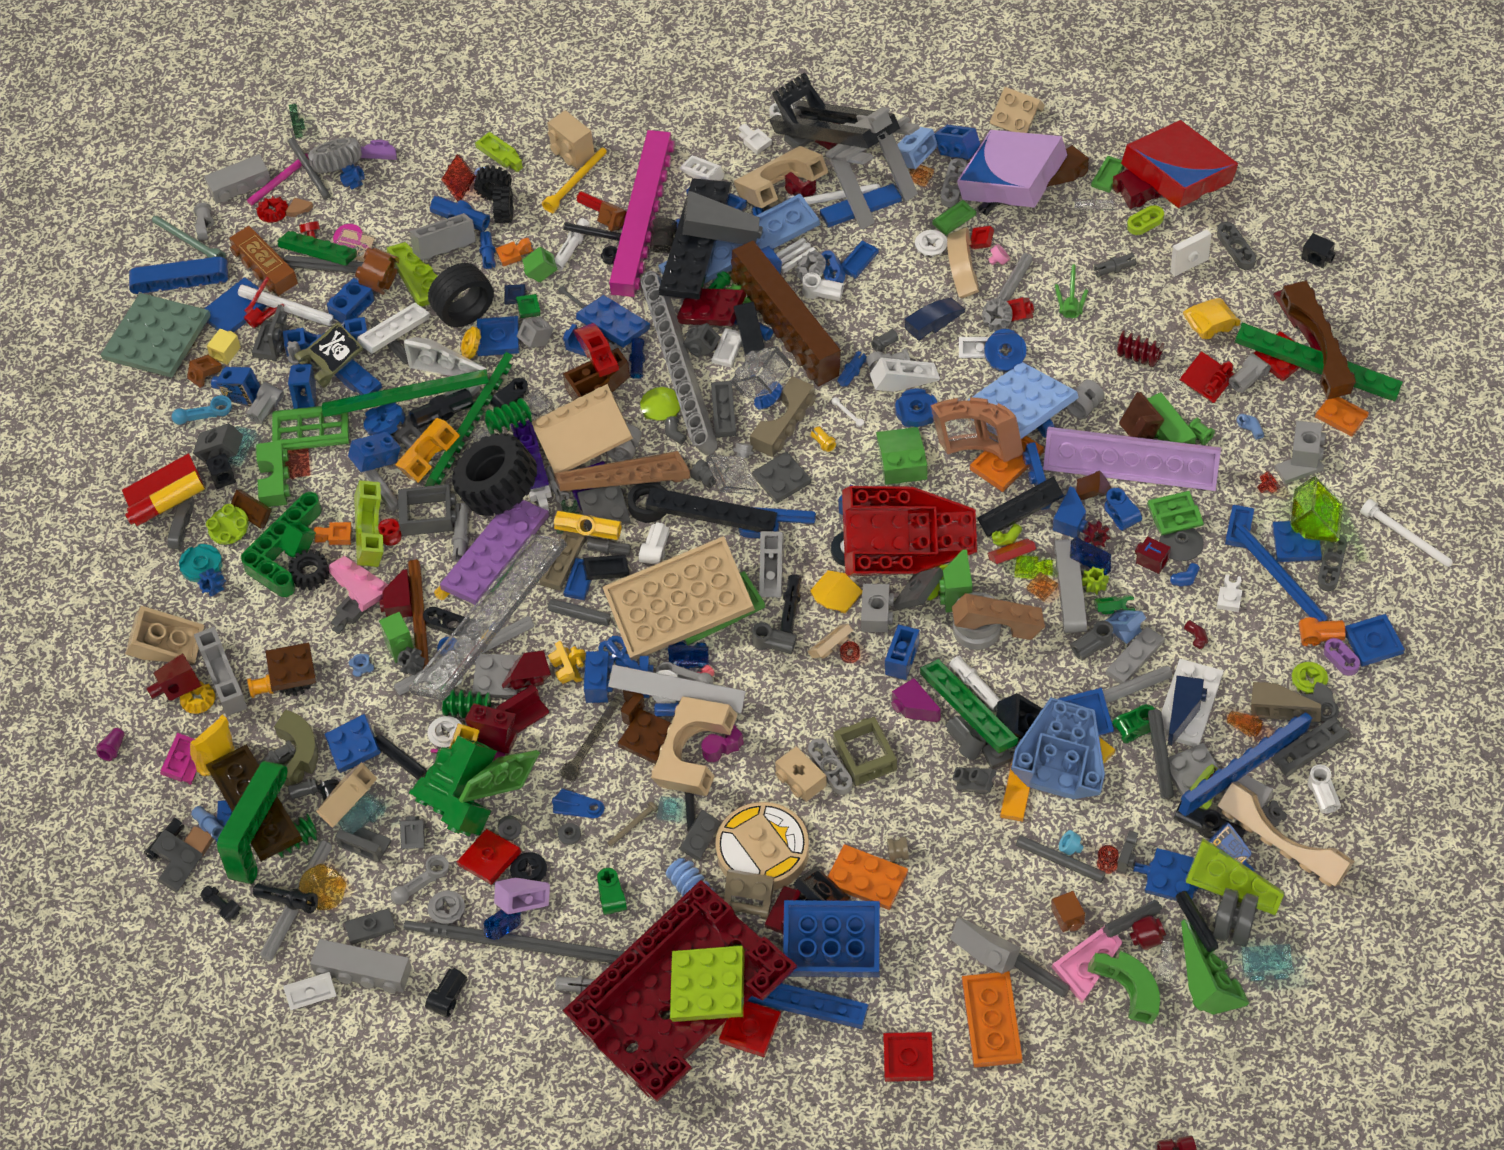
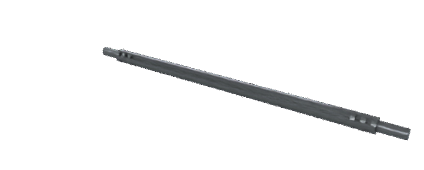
M405 920L403 927L404 930L424 932L428 936L613 963L625 952L430 921L421 923Z

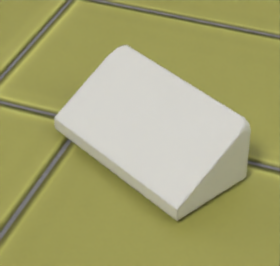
M959 337V358H985L984 347L989 337Z

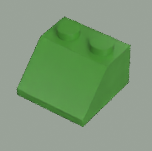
M962 550L943 570V579L939 580L940 605H945L946 613L953 612L952 606L965 593H972V580L967 550Z

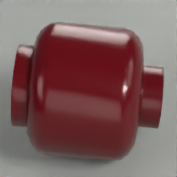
M1152 915L1132 924L1133 932L1129 933L1134 946L1140 945L1145 951L1162 944L1164 936H1166L1160 919H1155Z

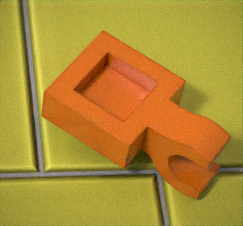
M529 238L522 239L518 245L513 241L495 248L503 267L521 261V255L533 252Z
M329 522V528H314L316 532L315 543L328 540L329 545H351V522Z

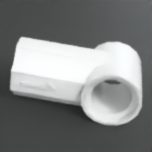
M810 272L804 275L802 293L806 298L822 297L836 301L841 300L844 283L821 279L817 273Z
M658 522L651 525L646 543H642L640 548L639 562L654 565L661 563V559L665 557V545L670 533L669 527Z
M1315 765L1309 775L1308 787L1313 791L1321 813L1335 812L1341 808V804L1331 781V771L1325 765ZM1315 777H1321L1324 781H1318Z

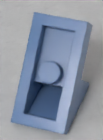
M1117 610L1105 621L1112 624L1113 633L1127 644L1142 632L1140 624L1146 617L1142 611Z

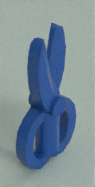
M611 636L608 641H603L598 646L599 651H604V647H607L612 654L609 655V658L616 661V665L639 670L637 661L635 659L631 660L629 655L626 654L627 649L622 637ZM614 642L620 643L623 649L620 651Z

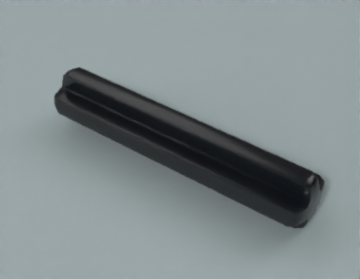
M377 735L375 737L381 752L417 780L421 777L425 778L427 770L384 736Z
M1187 891L1178 893L1176 901L1208 952L1216 950L1218 942Z

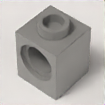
M542 317L523 319L517 337L529 348L545 346L548 344L554 328Z

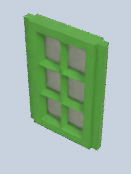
M322 406L273 411L272 442L281 441L283 448L287 450L349 444V412L323 417Z

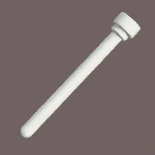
M879 184L860 187L863 194L881 188ZM843 190L804 197L808 205L846 198ZM794 195L785 197V201L794 197Z
M1368 499L1360 511L1365 517H1371L1372 519L1375 517L1446 567L1452 565L1453 561L1380 511L1378 503L1372 499Z

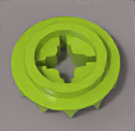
M1303 662L1298 664L1292 671V685H1295L1298 691L1302 690L1306 694L1314 693L1316 682L1324 685L1328 683L1326 670L1317 663ZM1306 673L1310 678H1314L1313 684L1309 680H1305Z

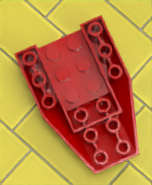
M849 486L842 490L845 574L848 577L917 574L951 562L962 550H967L968 555L977 552L976 509L915 487Z

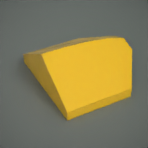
M829 570L810 590L817 603L827 609L841 611V613H846L863 592L845 573Z

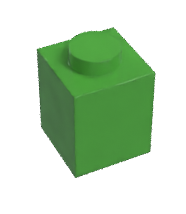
M541 246L522 259L524 273L528 278H532L537 282L543 281L558 270L554 255Z

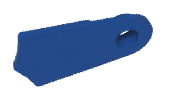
M563 788L552 798L553 813L598 818L604 813L605 809L601 801ZM593 805L598 806L597 810L594 811L590 810V807Z

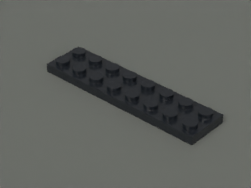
M692 178L689 191L727 205L732 190V182ZM684 204L659 286V295L700 300L717 240L683 235Z

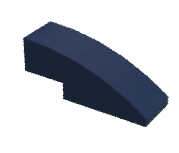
M952 297L935 301L904 319L905 329L920 341L930 332L935 334L965 312V308Z

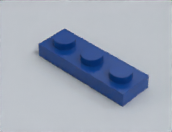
M1035 442L1026 445L1025 452H1023L1024 464L1028 465L1030 472H1028L1030 484L1036 486L1046 481L1036 444ZM1051 504L1041 510L1050 509Z

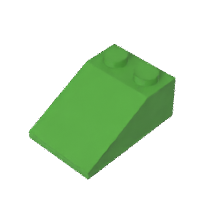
M918 427L876 432L885 485L927 480L926 455Z

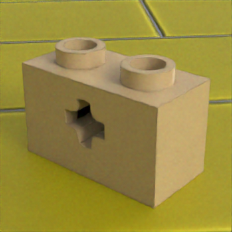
M797 746L775 762V774L779 781L782 783L786 782L790 786L792 793L797 798L801 797L805 802L827 786L826 775Z

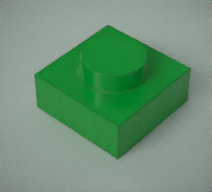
M537 294L516 297L520 319L540 316Z

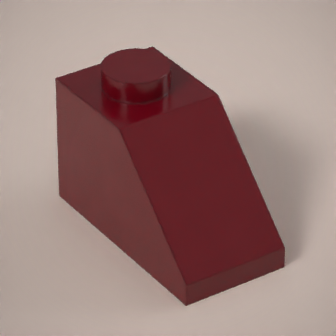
M403 569L383 589V599L379 600L381 613L385 612L386 617L400 612L402 618L412 616L410 581L407 569Z

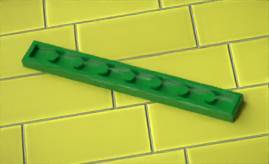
M487 369L322 403L323 417L488 384Z

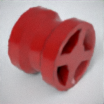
M388 518L379 523L378 530L379 534L383 535V544L393 546L401 541L402 535L397 520Z

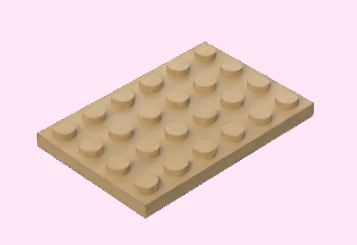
M724 536L602 587L631 660H637L640 656L649 655L755 610Z

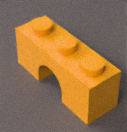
M436 418L398 460L395 466L409 479L419 483L432 468L429 464L431 458L441 450L447 451L460 435L446 421Z

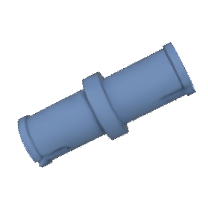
M195 807L191 813L192 818L199 823V827L203 831L208 832L212 838L218 839L224 827L204 807Z

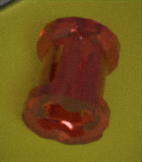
M1105 845L1099 849L1097 860L1099 870L1106 872V874L1116 871L1119 858L1118 850L1111 845Z

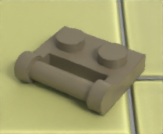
M729 869L726 876L723 900L736 912L759 915L762 919H767L771 911L775 877ZM739 896L762 900L763 906L734 902L732 897Z

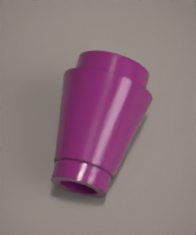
M113 728L97 745L96 754L102 760L111 761L117 757L123 737L125 736L121 729Z

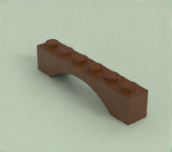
M1307 280L1283 286L1280 299L1287 314L1306 326L1320 345L1324 366L1319 383L1327 400L1351 394L1356 383L1355 375L1353 372H1350L1347 366L1346 356L1342 355L1339 349V342L1331 332V325L1323 315V308L1321 304L1317 303L1314 289L1310 288Z

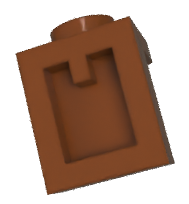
M606 201L602 202L597 221L609 226L608 230L610 231L619 230L624 225L626 210Z
M209 354L191 360L189 362L187 378L201 388L204 386L205 377L220 372L222 364Z

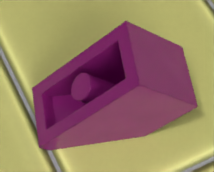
M915 678L892 691L891 705L897 713L901 712L905 718L939 722L941 720V709Z

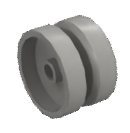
M983 592L968 593L972 595L995 599L993 596ZM953 618V634L962 646L981 650L997 642L1001 635V624H988L973 630L955 626Z

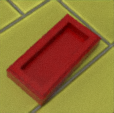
M1024 539L987 554L990 561L999 564L1032 552L1036 547L1033 541Z

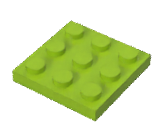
M743 946L672 951L670 1019L672 1022L743 1017L745 955Z

